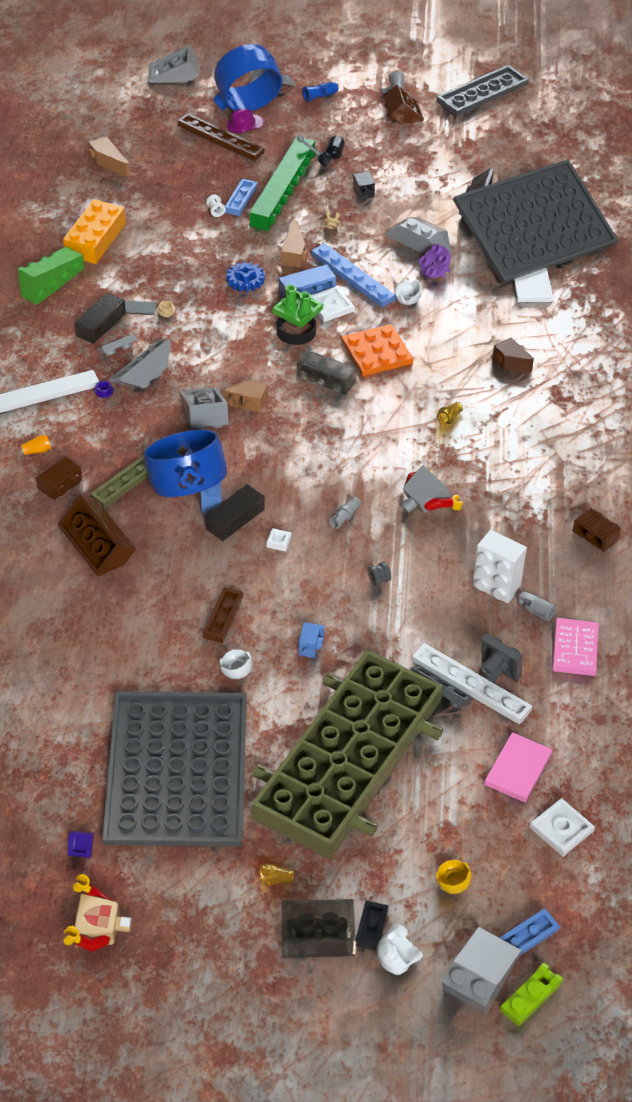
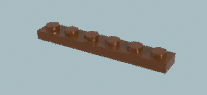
M187 113L178 120V126L250 160L256 161L265 154V148L192 114Z

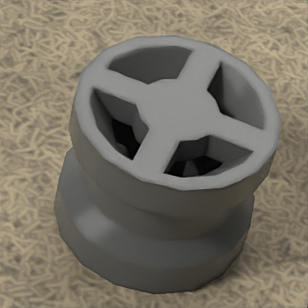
M385 561L380 562L378 566L371 565L368 567V575L374 586L379 585L382 581H391V571Z

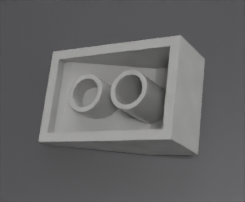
M190 45L149 64L148 81L150 83H185L193 81L199 76V59Z
M217 387L179 391L190 428L194 430L204 429L208 426L221 428L223 425L229 424L227 401Z
M478 927L442 981L443 991L487 1014L522 950Z

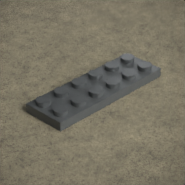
M506 65L438 95L436 101L455 116H459L528 85L529 79L510 65Z

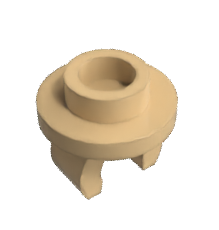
M327 211L323 224L328 229H336V227L340 226V221L338 220L339 213L336 212L335 218H331L329 215L330 211Z

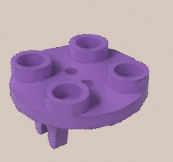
M434 244L419 259L421 272L427 278L445 277L444 272H451L449 268L451 254L444 246Z

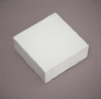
M272 528L266 542V547L286 552L292 533Z

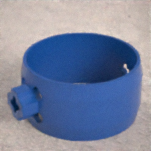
M248 44L231 50L220 59L214 70L215 84L219 93L213 99L222 110H225L227 107L234 111L238 109L257 110L270 103L278 95L282 87V76L273 55L261 45ZM266 69L252 83L230 88L242 75L253 70Z
M199 429L176 433L154 442L144 451V462L150 484L154 492L163 497L186 496L204 491L221 482L227 475V462L222 443L217 433L211 430ZM180 446L188 449L184 456H181L180 453L177 454ZM190 473H191V475H192V480H189V479H188V475H187V474H190ZM201 477H203V482L201 484H198V482L201 481ZM180 482H181L182 486L185 485V486H187V487H186V488L180 487V486H179Z

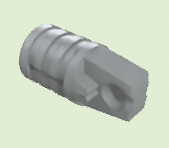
M525 591L519 595L518 602L527 611L547 622L553 618L557 609L555 604Z

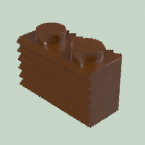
M65 456L36 477L37 489L51 499L56 500L59 496H63L67 490H70L71 487L73 488V486L81 482L82 472L80 466Z
M589 508L574 520L572 531L605 552L619 540L621 528L615 522L605 518L600 512Z

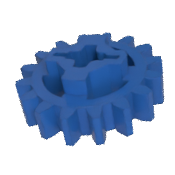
M244 261L241 265L236 263V267L231 265L226 274L228 286H233V290L238 288L239 292L244 290L248 293L250 289L252 291H255V288L260 289L261 284H264L265 280L263 268H259L258 264L252 265V262L247 264Z

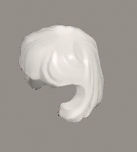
M400 924L390 927L379 941L376 953L381 966L395 975H401L406 972L410 965L423 957L422 952L405 937L408 935V930Z

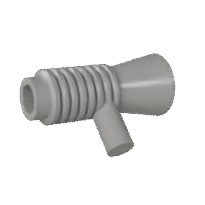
M395 71L390 74L389 81L392 86L382 88L383 95L387 94L397 84L404 89L405 76L402 72Z

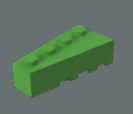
M65 247L52 253L51 257L47 258L45 256L37 263H29L26 268H18L21 297L38 305L84 269L83 254Z

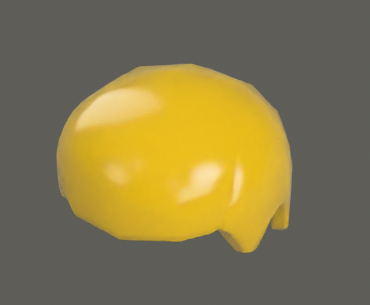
M447 860L440 865L436 873L439 887L449 894H460L467 890L472 879L468 864L459 860Z

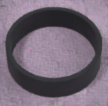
M281 317L277 319V336L287 344H306L313 340L316 335L315 318L308 322L313 329L304 335H290L283 332L280 326L287 321Z

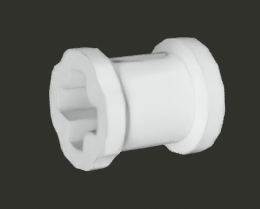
M211 195L207 198L206 204L210 208L212 216H222L225 213V206L221 203L220 197L218 195Z

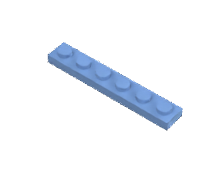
M324 243L312 250L314 258L324 265L327 264L333 272L379 306L384 307L395 300L394 293Z

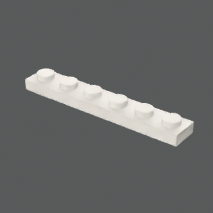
M425 643L412 656L413 663L424 667L519 725L532 710V705Z

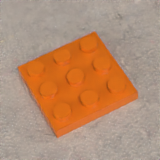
M392 324L342 336L341 342L362 376L413 364L412 355Z

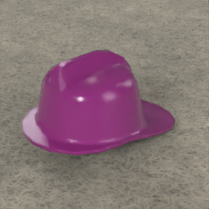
M238 109L232 113L231 120L227 123V128L233 133H243L262 127L264 120L260 116L253 115L249 109Z

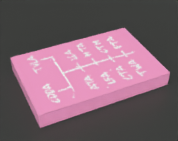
M564 618L556 619L552 671L588 676L596 675L599 623Z

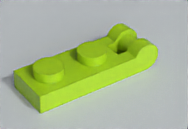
M543 963L500 1008V1011L518 1027L564 980L558 973L555 975L550 970L551 967L546 963ZM543 978L549 981L547 985L541 982Z

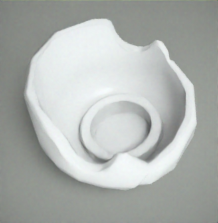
M405 279L395 288V298L403 305L417 303L422 295V285L417 279H414V281Z
M233 649L220 659V668L223 674L230 679H240L250 673L252 659L249 652Z

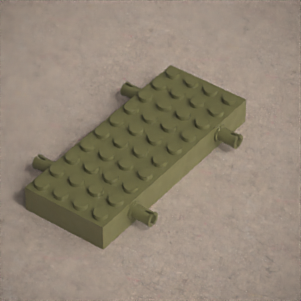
M369 650L364 652L344 680L329 672L325 675L322 685L335 690L334 694L277 770L274 772L259 763L253 771V777L266 782V784L251 803L252 819L329 860L334 856L352 829L355 828L370 837L373 836V833L375 834L378 824L361 815L417 735L423 733L438 741L444 728L428 721L441 702L443 685Z

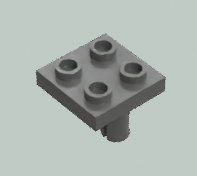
M486 633L481 639L482 662H484L481 669L485 673L482 677L494 683L501 674H504L518 682L522 677V654L516 648L503 644L499 638L492 637Z

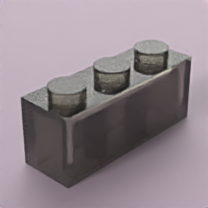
M106 293L75 321L76 336L94 344L126 315L125 300Z
M307 350L297 362V377L346 395L356 382V367Z
M248 484L238 489L235 494L222 501L219 506L210 510L205 515L206 530L221 541H224L265 510V496Z

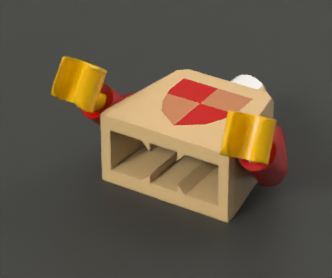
M80 874L76 877V880L81 882V884L76 882L73 885V890L75 892H85L81 894L75 927L69 926L64 931V934L68 935L64 938V943L72 945L75 942V947H81L94 952L107 945L114 944L117 931L130 932L132 917H120L119 904L93 885H89L90 880L88 876Z

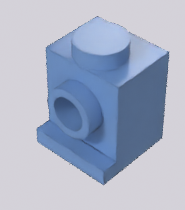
M304 622L299 640V655L316 657L317 649L321 650L322 643L324 642V625Z

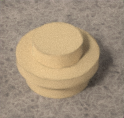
M162 301L157 307V312L160 316L170 317L175 313V307L170 301Z

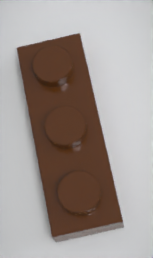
M223 588L203 631L204 639L220 643L224 642L243 600L244 594L242 591Z

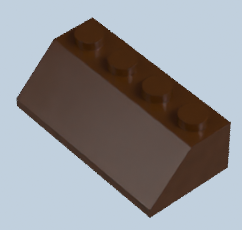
M80 494L57 524L96 576H101L125 565L136 550L97 499Z

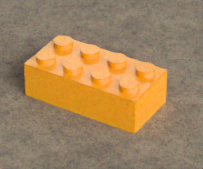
M93 199L64 237V248L69 247L83 254L84 261L97 264L126 224L125 207Z

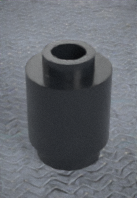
M338 135L330 138L326 152L332 156V159L341 157L345 146L344 139Z

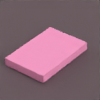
M512 732L485 779L484 785L526 803L549 761L553 749Z

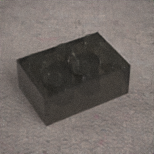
M353 899L281 901L282 958L355 956L356 934Z

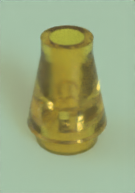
M455 402L440 408L437 413L438 421L443 425L452 424L459 413L463 411L462 404Z
M268 862L267 864H261L259 883H264L265 886L293 884L294 870Z

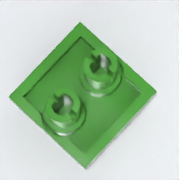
M289 284L285 287V298L273 307L272 313L302 328L323 310V304L311 298L310 293H301L297 291L296 286Z

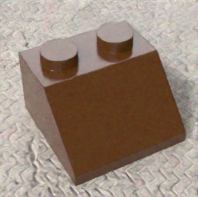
M398 84L384 96L385 107L389 112L388 116L393 121L396 120L400 124L424 121L418 101Z

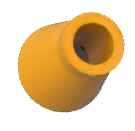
M40 434L30 441L21 444L24 455L46 453L47 450L51 449L47 434L43 436Z

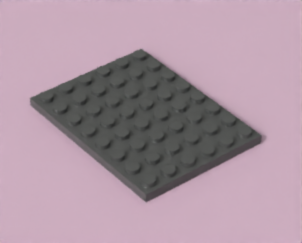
M569 159L457 195L453 199L502 284L538 270L550 268L616 245L619 241Z
M116 691L102 838L103 845L242 847L247 693ZM154 754H161L163 756V760L159 757L154 756Z

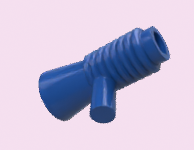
M332 81L317 86H304L302 95L306 102H310L318 97L335 94L339 88L338 84Z

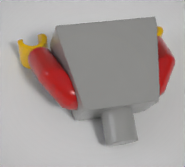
M424 465L407 476L403 487L407 499L401 504L407 513L416 506L423 513L449 507L456 511L461 510L464 502H459L460 497L454 495L453 498H450L451 495L447 486Z

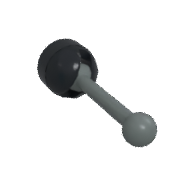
M302 135L297 137L299 142L304 143L318 155V162L323 167L330 162L332 156L329 153H320L306 142Z

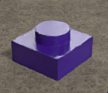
M70 831L67 855L91 858L94 833Z

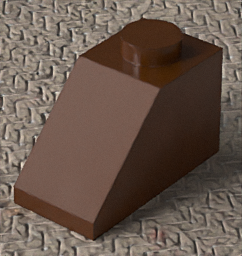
M512 337L494 345L492 359L503 369L525 373L532 372L534 358Z

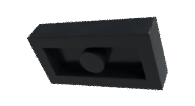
M365 900L355 946L377 951L378 943L382 938L389 905Z

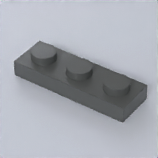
M422 666L411 667V671L443 685L442 697L447 698L451 705L457 708L470 705L473 697Z

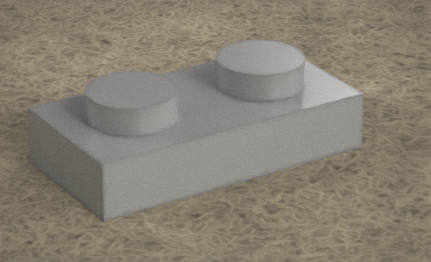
M131 334L96 349L99 355L105 353L106 356L116 353L115 349L119 347L122 350L131 347L132 342L137 341L135 334Z

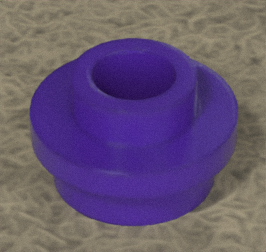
M108 381L98 382L94 389L95 395L100 398L111 396L113 394L112 385Z

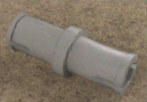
M353 496L345 505H341L337 513L329 520L330 526L339 529L346 520H350L353 512L361 506V501L357 497L354 499Z

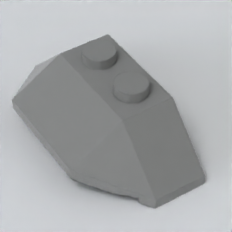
M420 217L405 219L385 232L386 236L424 255L434 244L444 246L451 254L448 231Z
M169 338L157 340L109 379L110 382L129 388L143 389L149 386L150 381L160 377L162 371L168 367L171 340Z

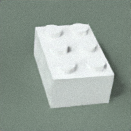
M490 530L477 547L473 586L480 591L494 596L498 600L509 603L521 587L527 547Z

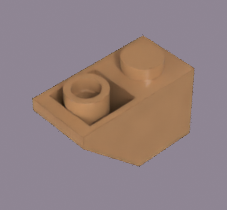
M249 380L225 389L227 405L261 413L268 399V384Z

